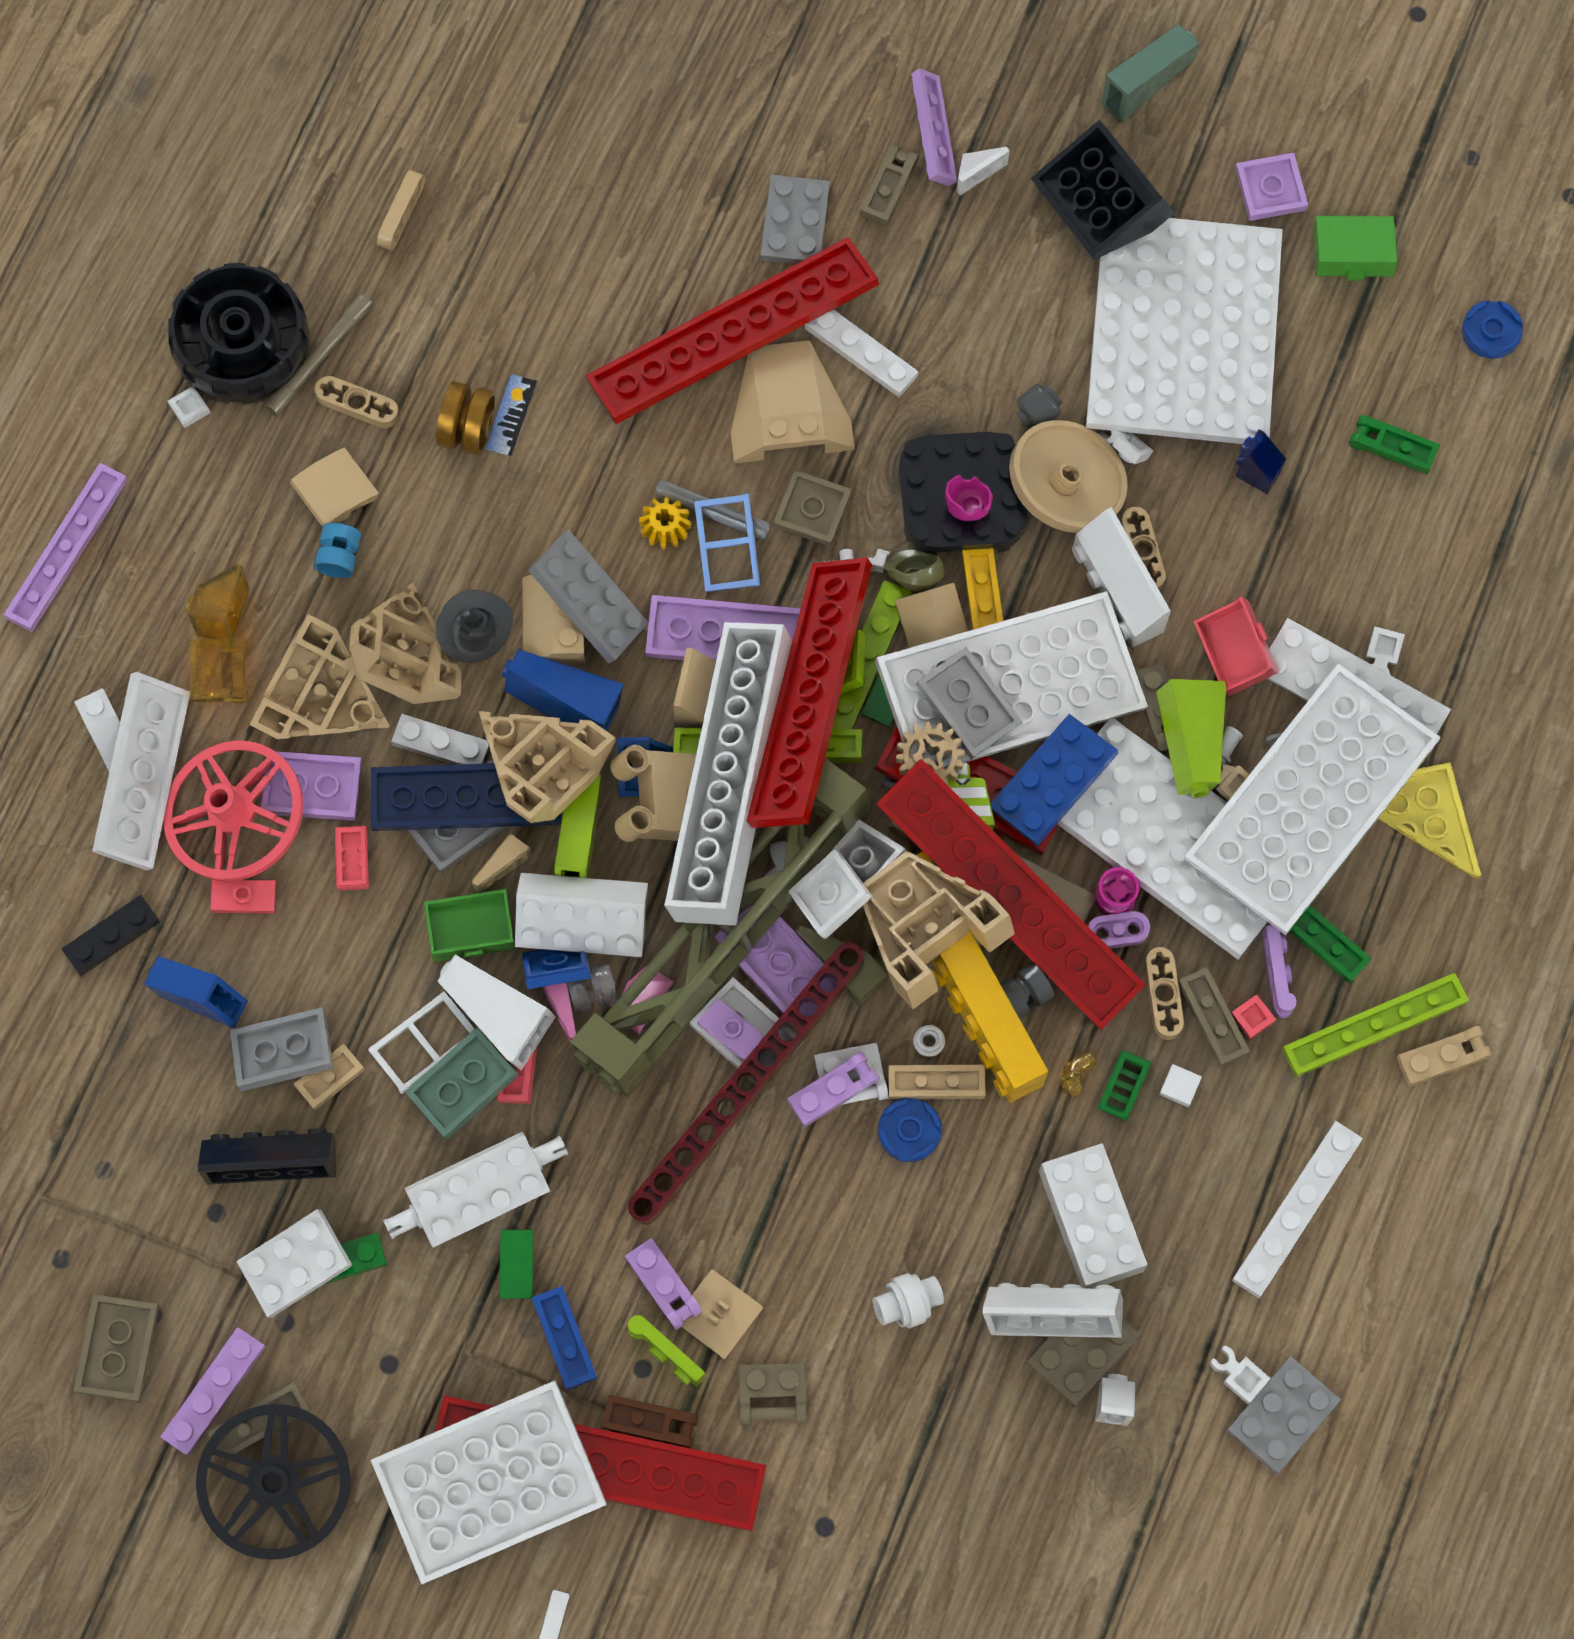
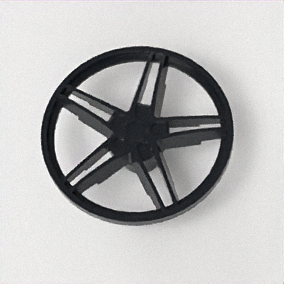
M261 1405L249 1408L231 1417L216 1430L206 1444L198 1464L196 1476L198 1503L210 1529L232 1549L259 1559L289 1558L315 1547L337 1525L349 1497L350 1468L340 1440L332 1429L317 1416L306 1410L289 1405ZM275 1414L281 1415L280 1456L270 1455ZM268 1415L262 1459L257 1462L236 1454L216 1450L220 1441L233 1428L251 1418ZM287 1416L303 1420L316 1428L329 1442L335 1455L294 1463L288 1462ZM212 1455L251 1467L248 1476L246 1477L211 1462ZM338 1461L339 1467L301 1480L299 1478L297 1469ZM208 1467L249 1487V1492L232 1513V1517L224 1528L216 1519L208 1500L206 1487ZM340 1473V1490L336 1506L327 1522L316 1531L309 1519L308 1513L296 1494V1490ZM252 1499L261 1505L234 1536L228 1533ZM290 1501L293 1502L312 1535L310 1538L306 1539L283 1507ZM269 1507H274L300 1543L281 1549H263L239 1541V1538L255 1524Z

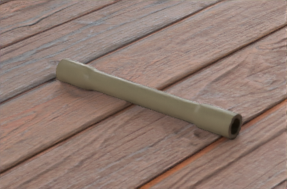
M359 294L343 312L338 322L307 356L303 364L296 369L293 378L273 393L264 404V407L271 414L278 417L294 399L298 390L373 307L370 299L363 294Z

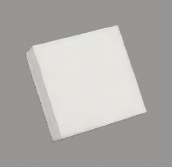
M194 387L186 389L167 401L184 428L210 414L208 406Z
M1172 1064L1159 1095L1189 1108L1202 1076Z

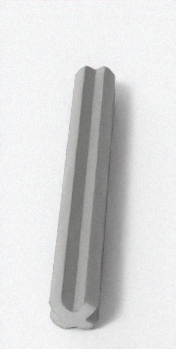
M664 480L658 483L655 490L656 497L664 500L667 496L670 499V503L679 500L681 507L695 512L694 501L709 499ZM726 505L702 508L703 516L748 534L745 513ZM752 516L754 537L764 540L769 533L770 524Z

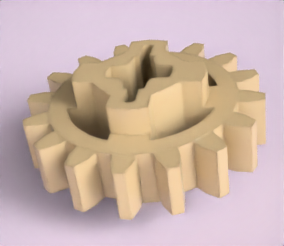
M928 721L923 730L914 725L913 735L905 732L903 739L906 743H898L897 750L902 753L896 755V763L903 764L899 768L900 775L905 774L919 759H922L947 785V778L956 781L958 774L955 770H963L964 765L962 761L958 760L965 756V750L957 749L961 746V738L953 740L954 730L951 728L946 733L943 732L942 723H939L936 729H932ZM930 738L938 739V740H940V742L935 741V740H932V739H930ZM916 743L918 752L909 759V752ZM925 750L929 752L931 756L936 755L935 762L932 761L929 757L925 758ZM951 755V763L945 770L943 760Z

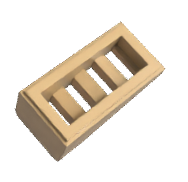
M508 835L472 880L474 891L482 893L529 859L531 856L530 847L514 835Z

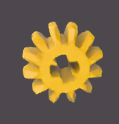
M667 496L664 498V503L661 504L654 498L652 500V507L644 506V516L639 518V525L643 527L641 529L642 537H649L651 547L660 542V547L664 550L667 547L666 543L670 542L676 548L678 546V539H687L686 530L691 529V521L687 519L689 511L688 509H681V502L679 500L671 505L670 499ZM667 520L668 526H662V521Z

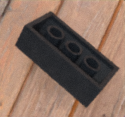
M322 1128L309 1129L308 1134H295L291 1130H281L275 1132V1136H262L260 1132H248L243 1134V1138H230L228 1134H214L210 1136V1139L202 1140L198 1172L207 1185L336 1177L335 1138L332 1132L327 1133V1129Z

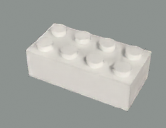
M521 873L516 894L515 947L642 957L646 930L648 883Z
M1103 1143L1042 1163L1039 1174L1080 1286L1082 1288L1095 1289L1098 1285H1107L1144 1272L1147 1262Z

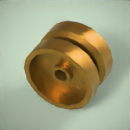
M451 381L445 393L438 419L437 446L455 449L461 442L464 452L481 456L486 447L494 419L496 391L478 387L471 396V389L468 384Z

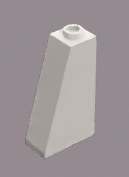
M454 955L452 960L448 961L441 970L438 980L439 984L512 1065L522 1071L556 1016L545 1006L457 955Z

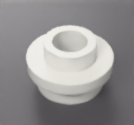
M924 1025L915 1032L913 1044L919 1054L925 1057H933L943 1050L945 1036L940 1028L934 1025ZM932 1037L935 1040V1044L930 1047L926 1046L923 1043V1039Z

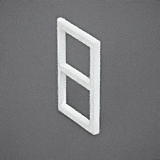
M445 991L368 1049L398 1087L401 1094H404L406 1090L455 1047L453 1046L439 1057L415 1027L414 1023L444 1001L469 1034L474 1030V1027ZM409 1029L434 1062L403 1084L378 1051Z

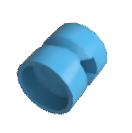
M324 524L319 539L322 547L317 550L314 569L324 575L335 578H350L353 576L356 564V557L353 554L359 550L362 537L361 532L345 524Z

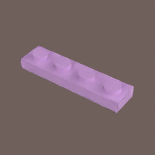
M919 68L911 73L918 111L917 117L922 135V146L927 165L926 171L929 180L950 186L957 182L940 76Z
M237 1327L160 1437L189 1457L261 1355L265 1345Z

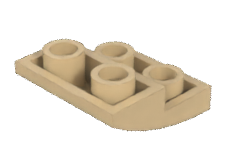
M345 447L315 462L290 481V484L321 526L326 523H339L348 519L351 511L375 501L379 494Z

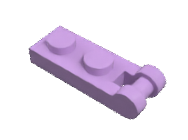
M1269 925L1265 927L1262 937L1273 1011L1277 1017L1285 1019L1291 1015L1297 1003L1296 997L1289 993L1288 984L1292 982L1290 965H1285L1283 953H1287V940L1285 934H1280L1277 928Z
M863 1052L855 1054L842 1065L787 1098L788 1104L804 1128L880 1080L876 1071H871L867 1065L868 1059ZM854 1070L861 1077L855 1083L852 1082L848 1075Z
M652 1238L625 1255V1259L675 1331L684 1325V1320L692 1315L695 1318L703 1312ZM681 1298L685 1305L675 1311L671 1305Z

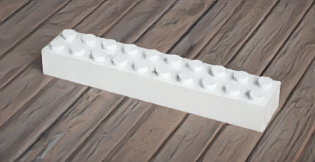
M724 622L664 905L675 922L736 926L756 828H752L748 824L747 817L792 644V639L784 624Z

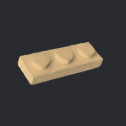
M888 1065L889 1099H985V1065Z

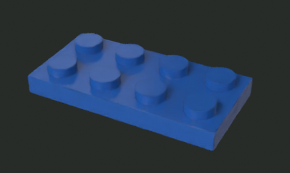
M1069 713L990 803L992 813L1038 847L1118 755V749Z

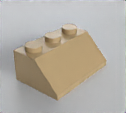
M532 575L523 577V651L568 666H585V636Z

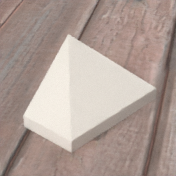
M1001 147L963 154L957 183L958 194L962 195L1007 166L1009 149Z

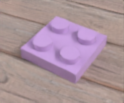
M1294 153L1236 163L1235 171L1249 221L1307 211L1308 202Z

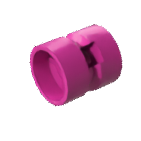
M1116 867L1107 870L1101 876L1095 893V905L1100 913L1111 915L1131 912L1140 889L1139 881L1135 874L1128 869Z

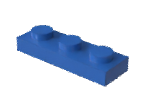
M560 1286L532 1297L566 1391L596 1380V1373L563 1287Z

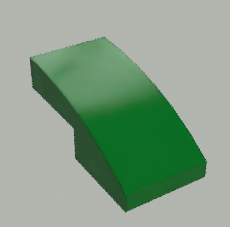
M501 1229L500 1299H532L534 1229Z

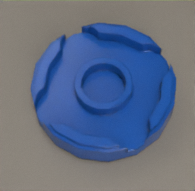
M1482 301L1474 305L1464 318L1462 326L1463 340L1470 350L1481 357L1489 359L1503 358L1511 354L1521 341L1523 334L1522 319L1517 311L1505 302Z
M903 1098L894 1101L884 1109L878 1122V1138L882 1148L889 1156L901 1162H917L926 1159L936 1150L941 1139L942 1124L938 1113L929 1103L922 1100Z

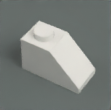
M1108 1374V1378H1102L1099 1382L1095 1422L1128 1426L1135 1413V1382L1127 1381L1128 1377L1120 1374Z

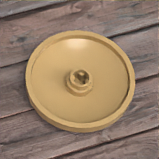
M1064 420L1039 423L1024 433L1012 451L1009 471L1014 491L1026 509L1046 525L1061 531L1078 533L1110 507H1112L1117 515L1125 502L1128 483L1125 468L1120 457L1102 436L1090 428H1086V426Z

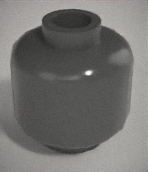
M1036 384L1017 400L1020 411L1016 415L1028 428L1031 425L1035 426L1042 422L1055 420L1061 413L1059 406L1062 402L1049 385L1043 387L1040 384Z

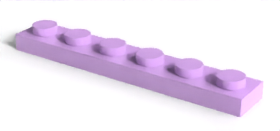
M99 463L5 611L4 617L7 620L30 632L34 631L128 482L125 475Z

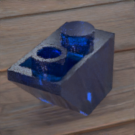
M1258 429L1253 438L1250 436L1246 438L1239 451L1240 455L1235 463L1239 466L1236 477L1268 495L1283 471L1287 459L1266 433Z

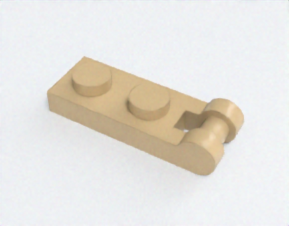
M1481 1026L1470 1028L1459 1034L1399 1054L1396 1058L1408 1087L1492 1057L1489 1046H1485L1482 1036H1484ZM1470 1042L1474 1052L1466 1054L1462 1044Z

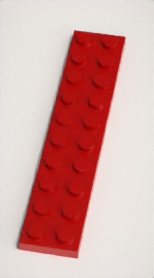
M847 237L587 374V382L616 425L879 285L878 278L850 238Z
M867 557L812 563L747 817V822L752 828L809 824L872 568V563Z
M919 759L875 803L945 874L964 880L968 886L978 891L983 890L989 893L1010 915L1015 932L1009 939L1100 1030L1146 985L922 759Z
M443 1396L435 1432L495 1406ZM574 1424L605 1500L753 1532L766 1470L765 1464Z

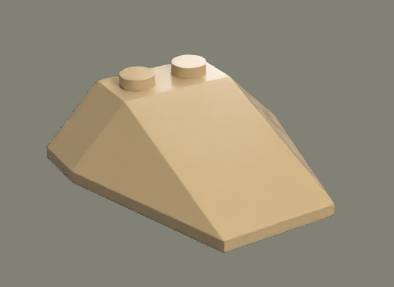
M810 340L765 345L748 354L731 429L734 463L764 460V451L821 444L824 445V453L855 450L851 419Z

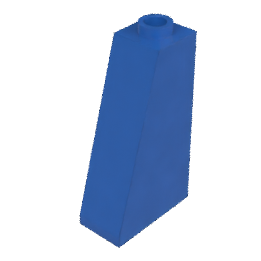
M520 649L517 650L513 660L507 659L502 672V677L506 678L504 691L547 717L560 718V722L579 723L580 720H589L607 731L620 706L624 684Z

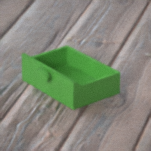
M1316 216L1313 226L1316 276H1346L1349 281H1362L1365 277H1393L1397 265L1394 216Z
M506 889L424 902L431 954L434 962L451 960L454 955L460 958H472L488 953L515 949Z

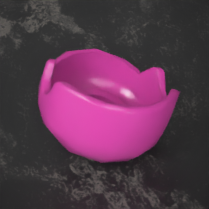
M957 475L947 482L945 502L948 511L956 519L963 521L980 520L990 512L993 500L992 493L989 487L979 481L977 477L965 480L961 475Z

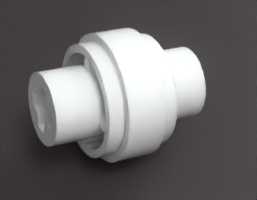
M909 1273L892 1278L890 1283L886 1284V1293L872 1299L875 1314L882 1326L896 1321L900 1327L906 1326L907 1328L925 1323L926 1319L931 1317V1308L944 1304L943 1292L935 1276L920 1280L916 1274L910 1275Z

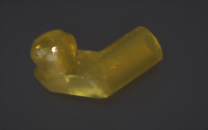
M1089 1051L1064 1066L1061 1086L1068 1096L1074 1097L1082 1092L1083 1087L1080 1084L1082 1073L1097 1065Z

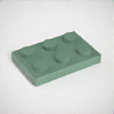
M476 1027L406 1090L405 1093L440 1134L449 1140L512 1083L519 1074L483 1032Z

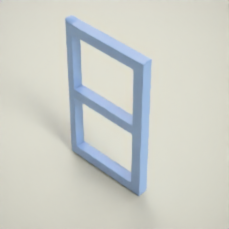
M749 494L694 501L705 592L752 586L759 587L760 578ZM744 502L748 537L706 543L702 508ZM749 544L753 579L711 585L707 550Z

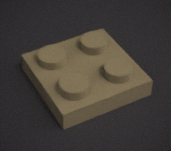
M794 469L774 519L773 527L831 547L852 494V489Z

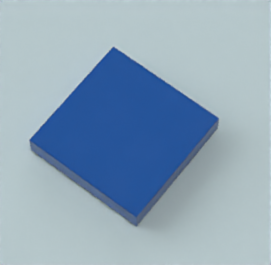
M540 949L522 953L527 989L591 978L587 954L584 951L572 952Z

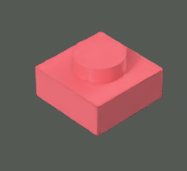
M1257 994L1231 1012L1236 1024L1249 1040L1276 1021V1018Z

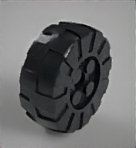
M227 263L223 267L213 270L209 268L193 277L194 281L185 290H180L172 304L173 312L171 318L168 319V341L173 360L185 380L197 391L200 389L208 394L212 400L226 404L230 402L252 404L264 401V397L273 394L293 378L294 372L303 364L306 358L309 328L304 308L290 285L283 283L279 276L269 269L261 266L257 268L246 266L245 263Z

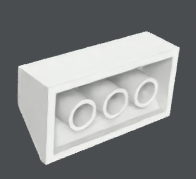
M1110 507L1076 534L1072 551L1076 560L1079 563L1083 562L1088 570L1087 578L1093 589L1098 588L1100 593L1107 591L1124 640H1127L1131 648L1164 633L1171 610L1115 512Z
M1002 1283L998 1287H989L983 1305V1315L991 1335L1122 1338L1123 1298L1120 1289H1115V1287L1110 1285H1098L1096 1289H1088L1075 1284L1064 1285L1063 1288H1050L1045 1284H1033L1029 1288Z

